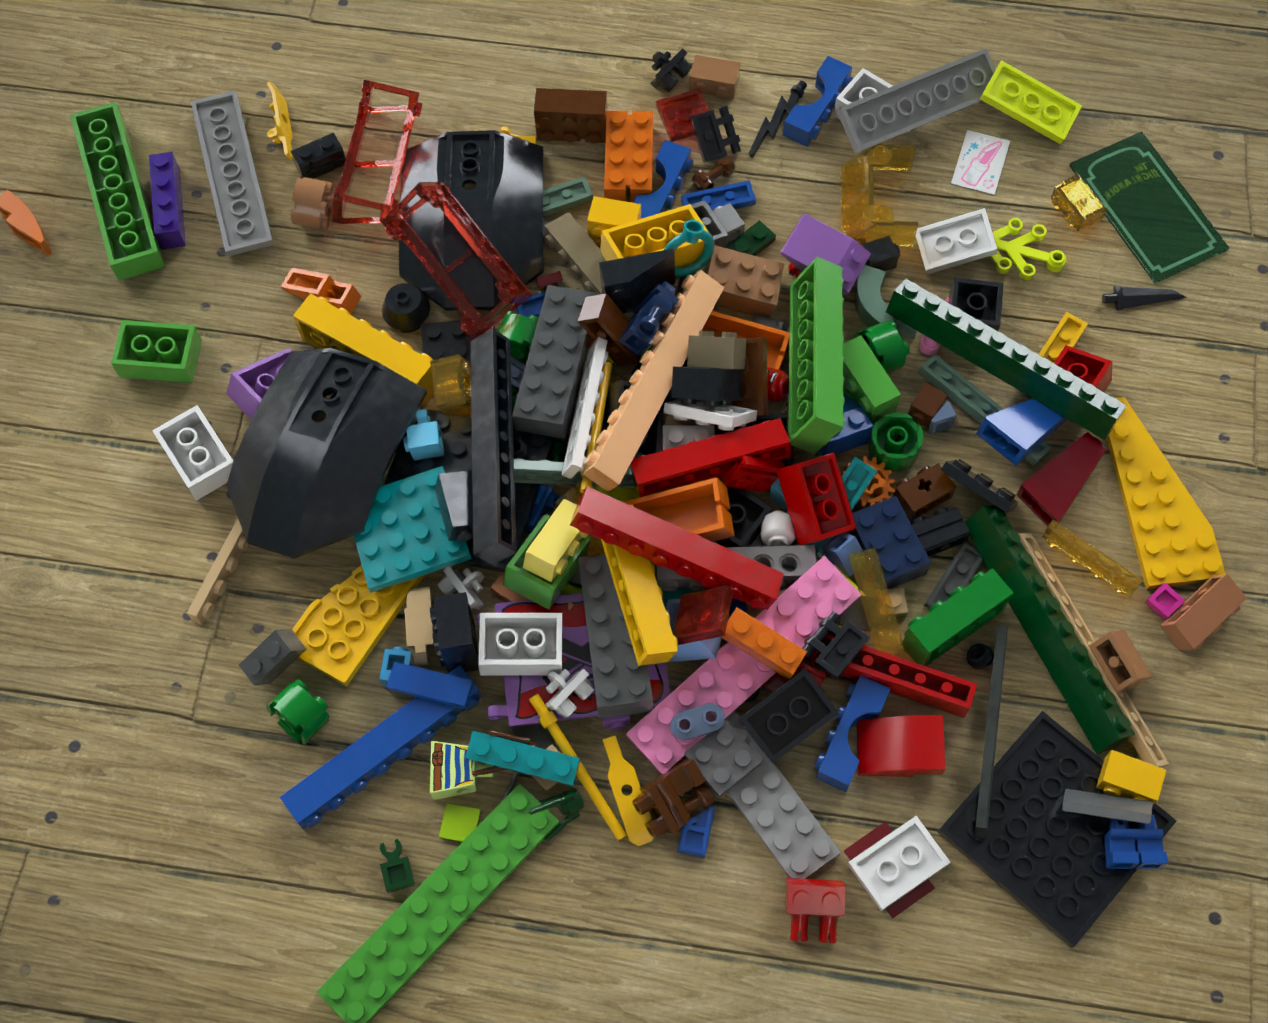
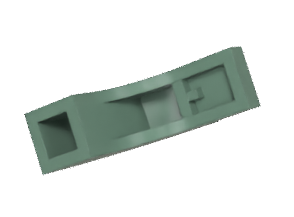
M864 265L858 276L855 290V307L862 322L867 327H871L878 323L892 320L895 322L901 337L915 339L917 334L915 329L885 313L888 306L883 301L880 291L886 272Z

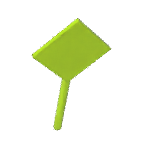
M446 803L439 838L463 842L477 828L481 809Z

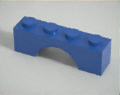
M827 56L817 71L815 87L821 92L822 97L817 102L809 105H795L784 121L783 136L808 147L812 139H817L821 131V125L823 122L827 123L831 116L836 98L853 80V77H851L852 66Z
M667 140L664 141L656 157V172L663 178V185L653 193L637 195L633 202L641 204V219L672 209L675 202L676 191H681L684 184L683 177L685 173L691 171L693 165L690 148Z
M861 675L857 683L851 682L846 693V697L850 698L847 707L841 705L835 719L840 722L837 730H830L825 744L829 746L826 755L820 753L814 768L819 770L816 779L847 792L860 761L849 747L848 732L857 724V721L879 717L891 688Z

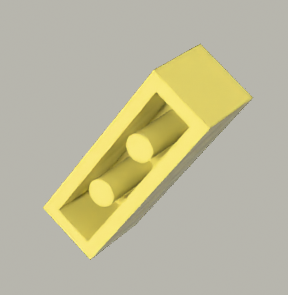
M566 499L562 500L526 551L523 564L524 569L549 582H552L557 573L561 575L564 572L568 563V557H574L579 549L581 538L586 539L589 535L570 526L576 504Z

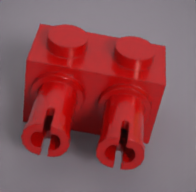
M786 878L785 909L787 913L791 914L790 940L798 941V933L800 932L801 942L808 941V918L812 914L820 916L818 941L827 943V934L829 933V943L837 942V917L845 916L846 887L842 880Z

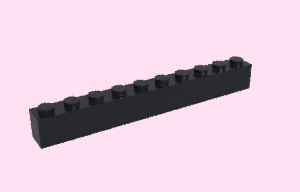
M491 328L471 341L473 555L494 565L517 552L510 339L494 328Z

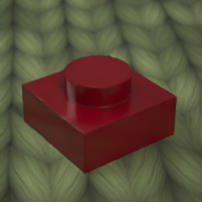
M557 271L536 278L535 282L537 288L544 287L546 291L548 285L558 286L557 282L562 281L563 278L561 272Z

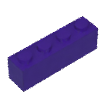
M173 152L149 155L154 234L162 250L186 246L180 168Z

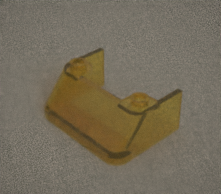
M877 144L843 164L840 175L841 233L853 238L861 246L890 235L893 243H896L898 247H913L918 222L894 221L893 211L890 207L883 204H874L873 170L911 171L916 145Z

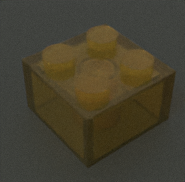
M460 355L431 360L437 410L446 416L460 415L471 417V363Z

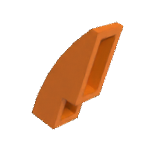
M6 190L0 196V213L3 217L7 218L5 221L11 231L49 256L52 253L49 242L36 218L16 195Z
M291 268L280 286L284 291L303 300H306L310 293L318 298L324 297L334 307L338 309L344 308L350 314L361 298V295L352 284L333 281L330 275L297 268Z

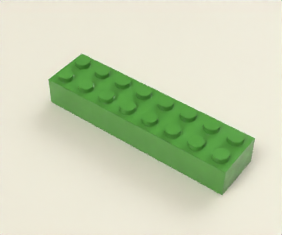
M113 102L71 114L70 117L109 264L118 281L164 268L165 263L159 242L154 234V224L130 138L117 103Z
M815 257L790 285L788 437L790 445L814 454L827 445L829 440L839 433L845 424V419L843 418L845 402L843 384L845 379L843 376L844 317L842 316V305L844 298L842 297V286L844 280L842 278V267L819 257Z

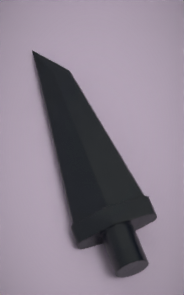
M1114 286V293L1103 294L1102 302L1103 304L1115 303L1116 310H1123L1125 308L1187 297L1173 289Z

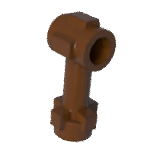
M728 157L724 160L720 159L717 161L718 167L707 174L702 170L697 171L692 177L693 185L699 191L713 188L715 185L713 181L721 175L729 176L733 173V170H735L733 161Z

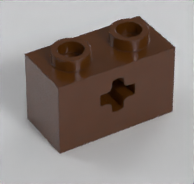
M939 463L932 467L926 466L917 473V476L910 480L905 478L896 485L893 497H897L910 522L951 499L954 495L956 485L946 473L941 471L942 467Z

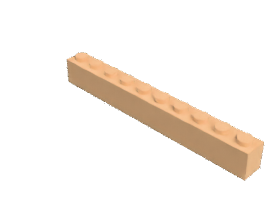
M702 270L693 276L691 274L688 275L682 283L681 287L684 289L682 293L676 296L679 299L678 303L663 318L661 322L663 328L653 337L652 348L642 356L640 370H636L631 376L629 390L626 389L620 396L618 410L616 409L612 412L607 420L609 423L607 430H603L597 438L596 443L599 445L585 460L587 466L583 475L606 491L612 490L622 481L672 387L673 366L682 367L688 357L689 335L699 336V331L703 329L724 289V286Z

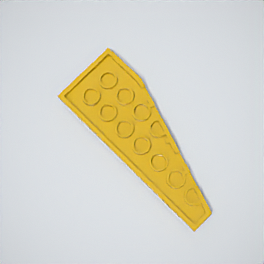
M1116 398L1127 406L1106 439L1146 590L1160 588L1164 583L1170 587L1205 583L1214 575L1226 574L1213 528L1126 398Z
M362 565L352 571L353 575L340 585L337 583L330 588L331 592L322 599H316L312 602L293 627V632L307 649L297 659L347 687L406 603L409 591L416 588L425 575L371 593L367 586Z

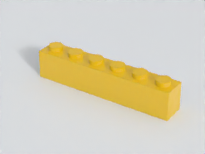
M601 539L638 666L669 662L678 651V642L670 627V616L668 611L665 610L662 601L663 594L655 578L654 564L648 559L632 555L627 550L616 545L607 544Z

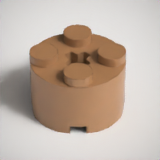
M307 177L298 178L292 201H295V209H291L292 223L328 229L330 216L327 215L328 209L333 210L335 196L332 195L333 183Z

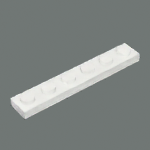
M600 337L595 340L587 352L562 470V476L570 479L578 471L581 472L584 469L587 458L584 454L591 441L589 429L595 420L596 415L593 413V410L600 397V393L597 390L604 377L602 366L608 357V352L606 351L607 340Z

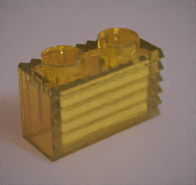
M1079 174L1057 184L1051 196L1053 205L1065 214L1068 224L1074 226L1078 232L1102 220L1107 210Z

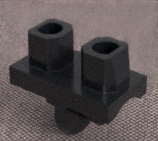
M682 48L670 61V52L667 51L664 54L656 52L652 57L654 61L652 69L654 71L661 70L655 75L656 78L650 84L654 88L660 85L670 92L678 83V80L671 73L675 71L681 78H684L692 69L690 63L685 59L687 52Z

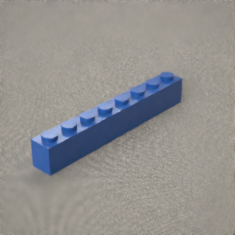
M460 665L448 673V675L472 680ZM473 682L466 709L415 697L279 798L303 830L306 827L311 828L322 820V815L329 810L333 811L341 807L345 803V798L353 792L355 794L361 792L367 787V782L372 778L384 775L395 761L407 758L418 744L430 741L435 736V732L442 726H450L456 721L457 715L461 712L473 709L479 703V699L482 698L479 688Z

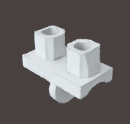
M451 566L443 570L446 576L438 583V586L445 595L453 594L456 590L459 593L466 592L471 610L473 608L480 610L485 606L476 594V592L479 593L483 590L480 582L484 579V576L480 571L472 573L469 568H466L461 573L459 569L453 570Z
M566 669L559 675L554 671L547 675L551 683L546 687V690L552 694L557 688L559 689L545 704L549 711L555 710L562 717L568 718L577 708L568 696L574 691L582 700H585L595 690L587 679L589 674L584 669L577 671L567 683L565 680L570 673Z

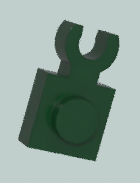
M395 839L396 849L393 852H387L385 844H380V851L388 860V862L380 864L387 893L415 886L408 856L400 858L403 847L398 839Z

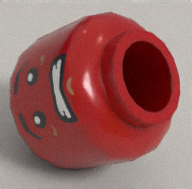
M767 367L768 401L779 402L789 393V378H787V374L783 370Z

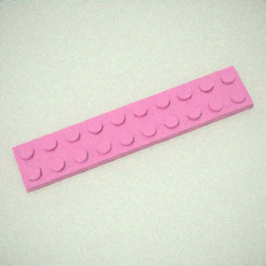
M823 556L785 590L768 610L764 609L755 619L803 648L804 641L809 635L813 636L818 630L819 623L823 618H828L832 612L841 615L862 594ZM727 642L718 651L716 658L708 659L626 733V736L655 769L663 775L685 756L684 753L708 735L686 741L675 738L671 733L670 723L677 713L712 703L722 708L726 719L777 672ZM707 713L706 719L709 722H714L716 716L714 713ZM681 721L679 723V726L682 730H687L690 728V725L687 721Z

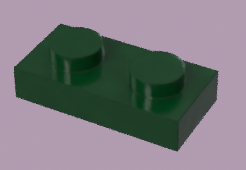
M759 220L725 248L756 256L776 240V234Z

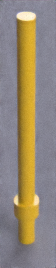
M605 362L602 366L604 377L598 386L597 392L600 393V397L594 408L596 416L590 430L591 441L587 447L586 457L593 450L595 451L599 445L596 443V440L601 434L612 370L610 362ZM586 464L580 472L582 475L580 492L582 494L586 487L591 488L592 480L583 475Z
M539 694L531 697L529 700L540 716L539 722L544 729H548L562 753L578 758L556 723L558 719L553 711L549 712ZM580 761L576 775L617 841H619L627 834Z

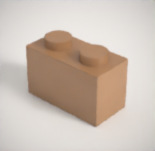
M695 55L690 73L689 91L734 99L740 76V62Z
M1125 630L1111 631L1089 645L1116 692L1132 690L1153 677Z

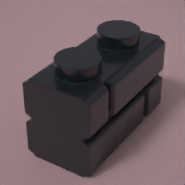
M334 132L291 151L295 166L301 177L314 179L347 164L343 148Z
M945 507L936 511L934 516L925 519L922 516L911 522L928 557L963 544V542H967L970 536V530L965 521H963L958 508L948 510Z

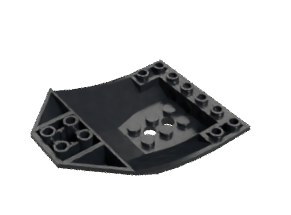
M495 130L451 131L404 150L399 211L400 277L419 289L445 311L495 310L544 273L543 146ZM467 183H474L476 185L473 189L463 188Z
M332 348L292 351L269 386L244 434L226 485L247 543L295 559L364 532L366 521L384 475L403 435L427 395V390L375 360ZM337 394L333 399H325L328 395ZM320 413L327 415L326 419L322 422H314L312 420L315 415Z

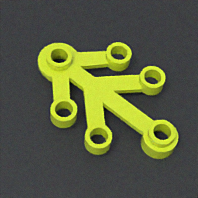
M1012 218L1007 226L992 232L997 250L1005 251L1010 259L1002 257L999 251L998 254L990 256L996 265L997 272L1001 274L1008 273L1013 262L1019 270L1020 277L1023 280H1031L1036 269L1032 264L1026 263L1022 256L1045 262L1046 268L1051 272H1060L1065 266L1066 256L1062 251L1055 250L1048 253L1025 246L1034 241H1042L1045 238L1047 230L1043 225L1037 224L1033 226L1031 232L1009 242L1000 239L1010 234H1019L1023 227V222L1020 219ZM1011 225H1017L1019 228H1013ZM1000 264H1006L1007 267H1002ZM1024 270L1030 271L1031 274L1025 273Z

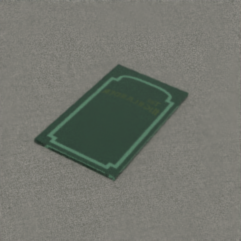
M1142 131L1069 164L1072 171L1154 284L1229 250V246Z

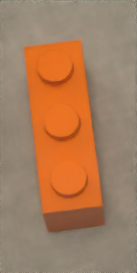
M737 607L720 634L721 638L788 680L791 679L807 653L806 650Z

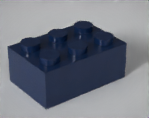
M896 496L852 513L856 529L850 530L848 533L856 537L868 559L865 566L878 590L892 589L927 574L931 561Z

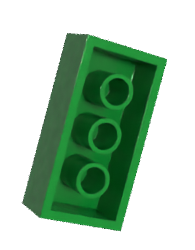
M993 568L986 573L983 571L979 572L970 580L971 584L965 588L959 586L949 595L951 598L944 603L941 600L936 602L929 608L927 615L924 617L918 615L908 623V630L904 633L905 637L901 646L915 663L928 666L1004 612L1013 595V591Z

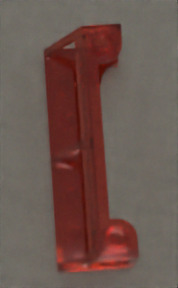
M364 79L361 90L362 98L361 102H359L358 115L341 180L335 188L333 195L332 222L339 224L390 222L391 214H396L399 200L395 198L415 117H420L423 103L419 102V92ZM373 88L409 97L408 105L372 107ZM407 111L395 160L358 162L370 113ZM393 166L384 204L349 196L357 167ZM347 202L381 210L380 217L343 218Z
M419 182L381 222L391 239L404 241L453 302L463 315L460 318L462 330L471 337L482 335L503 319L507 311L513 312L532 296V293L443 182ZM416 195L421 198L401 215H397ZM426 202H429L434 208H441L471 246V249L445 269L406 221V217ZM474 253L479 256L498 280L495 285L499 291L497 296L501 299V302L485 318L480 315L449 275L451 270ZM507 304H513V305L510 306L508 309H506L504 312H502L499 316H497L495 319H493L491 322H489V321H490L495 315H497Z

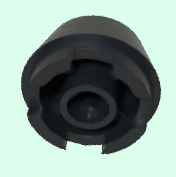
M407 283L397 284L387 292L382 305V316L390 327L399 329L402 333L414 332L420 329V325L429 317V300L415 286Z

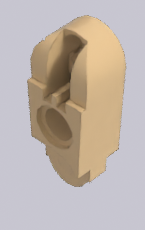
M431 586L411 589L407 594V608L404 609L407 647L415 646L418 666L429 665V644H434L433 633H435L430 617V607H434Z

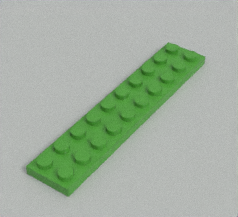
M520 783L317 991L324 1001L346 1023H369L560 823L548 809L530 814L529 810L541 805V803Z

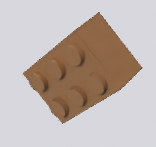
M715 245L713 255L707 262L705 269L707 275L724 286L715 305L770 318L777 307L784 263Z

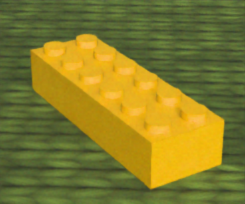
M310 293L293 315L301 338L306 343L317 349L332 348L375 360L426 389L427 395L420 405L422 408L440 386L434 360L425 353L420 354L414 351L409 344L394 340L386 331H378L372 328L366 320L354 318L346 309L334 307L324 297L318 298Z

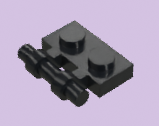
M728 106L719 108L721 117L717 119L714 110L690 117L703 163L727 156L725 146H730L732 154L741 152L739 142H741L740 137L736 135L733 126L734 118L729 113ZM724 125L727 138L722 139L719 126Z
M832 612L828 618L822 619L818 630L813 636L809 635L802 648L807 651L804 656L806 659L813 652L819 654L814 664L834 680L840 677L870 639V636L849 621H847L843 628L836 625L841 619L836 612ZM828 634L832 635L834 638L828 646L821 643Z

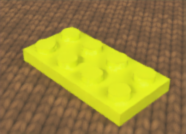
M1002 60L980 97V100L1060 145L1065 140L1082 107L1079 103Z

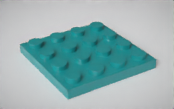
M443 466L379 487L364 527L365 531L354 535L367 586L371 593L472 559L467 541H448L435 491L438 474L445 473Z

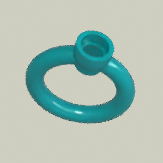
M686 221L683 232L674 237L664 248V250L674 249L675 251L683 243L695 244L699 239L705 243L704 251L696 261L685 267H675V277L677 278L686 277L699 271L713 255L714 239L709 232L704 230V226L699 221Z

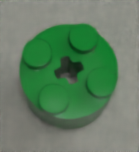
M507 311L497 331L510 339L511 357L526 365L539 317L534 315L526 317L512 311Z
M884 321L855 333L854 338L860 335L863 337L887 374L905 365L906 355L910 353L908 343L902 340L894 321Z
M899 412L888 413L873 426L868 445L869 455L871 459L876 457V464L878 465L884 462V470H891L892 472L908 470L918 458L923 443V430L907 414Z
M297 679L281 691L266 708L271 717L275 713L277 714L279 719L277 724L297 742L302 740L305 745L329 722L330 716L326 712L329 707L319 696L314 698L309 694L308 687L301 680Z

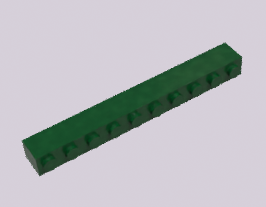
M905 279L893 292L885 313L1103 440L1113 430L1127 406L1116 398L1097 389L1092 384L1083 381L1071 372L1062 369L1048 359L1029 350L1026 346L1015 342L1003 333L968 315L958 307H954L937 295L921 288L914 282Z
M996 505L983 506L965 521L970 530V538L988 569L991 570L993 568L1013 591V595L1008 602L1096 754L1112 750L1135 735L1129 719L1122 713L1116 703L1114 694L1109 691L1104 683L1101 672L1094 666L1088 656L1086 647L1081 644L1076 636L1073 625L1066 619L1060 609V603L1051 594L1045 578L1040 575L1035 567L1032 556L1026 552L1020 541V536L1013 530L1007 520L1005 511Z

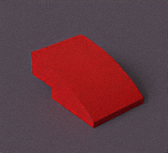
M943 715L895 716L857 721V758L860 760L858 776L913 777L914 774L942 775L945 771Z

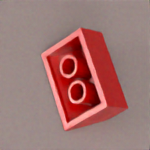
M834 453L776 470L798 545L820 541L856 529Z

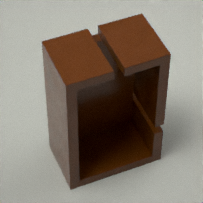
M536 88L534 118L537 140L581 142V139H585V142L594 144L606 143L607 91Z

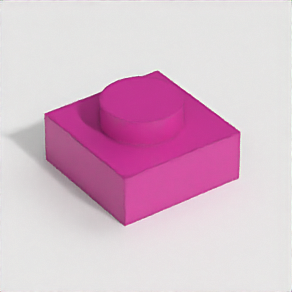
M1164 583L1145 603L1166 621L1185 600L1169 585Z

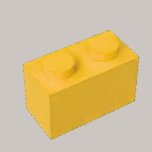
M1111 750L1104 759L1096 788L1103 790V793L1106 795L1151 801L1154 805L1159 799L1167 770Z

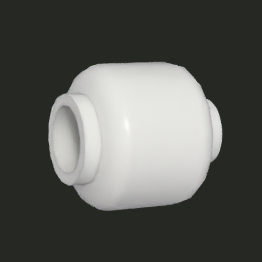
M776 510L765 516L761 524V539L766 546H790L794 542L795 532L789 514Z

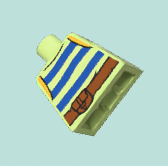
M431 741L430 794L433 800L476 792L477 777H493V773L473 776L472 772L493 766L466 759L465 756L468 749L466 745Z

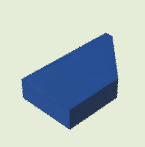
M709 806L702 813L694 818L692 817L683 826L678 853L705 858L715 806Z

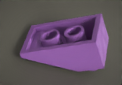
M807 214L801 216L780 252L783 257L802 272L815 257L841 266L842 278L844 280L842 295L849 293L871 255L853 238Z
M290 347L231 373L226 394L251 420L269 386L292 352Z

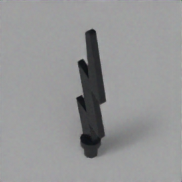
M800 80L797 85L791 88L788 102L781 96L771 122L765 117L749 151L751 158L755 156L768 132L774 140L785 111L789 115L799 99L803 97L804 90L807 87L806 82Z

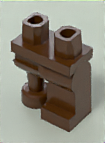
M684 758L676 763L666 773L659 775L648 785L646 784L640 788L642 793L632 801L633 806L640 815L645 814L649 810H652L655 818L645 824L652 837L656 838L666 832L674 834L680 830L679 828L689 822L690 813L700 805L706 808L715 802L710 790L702 784L706 780L694 759ZM694 786L697 787L694 789L693 797L685 801L682 800L680 795Z

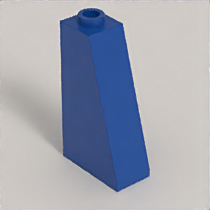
M1031 399L988 415L976 434L1017 466L1064 424L1067 418L1037 400Z

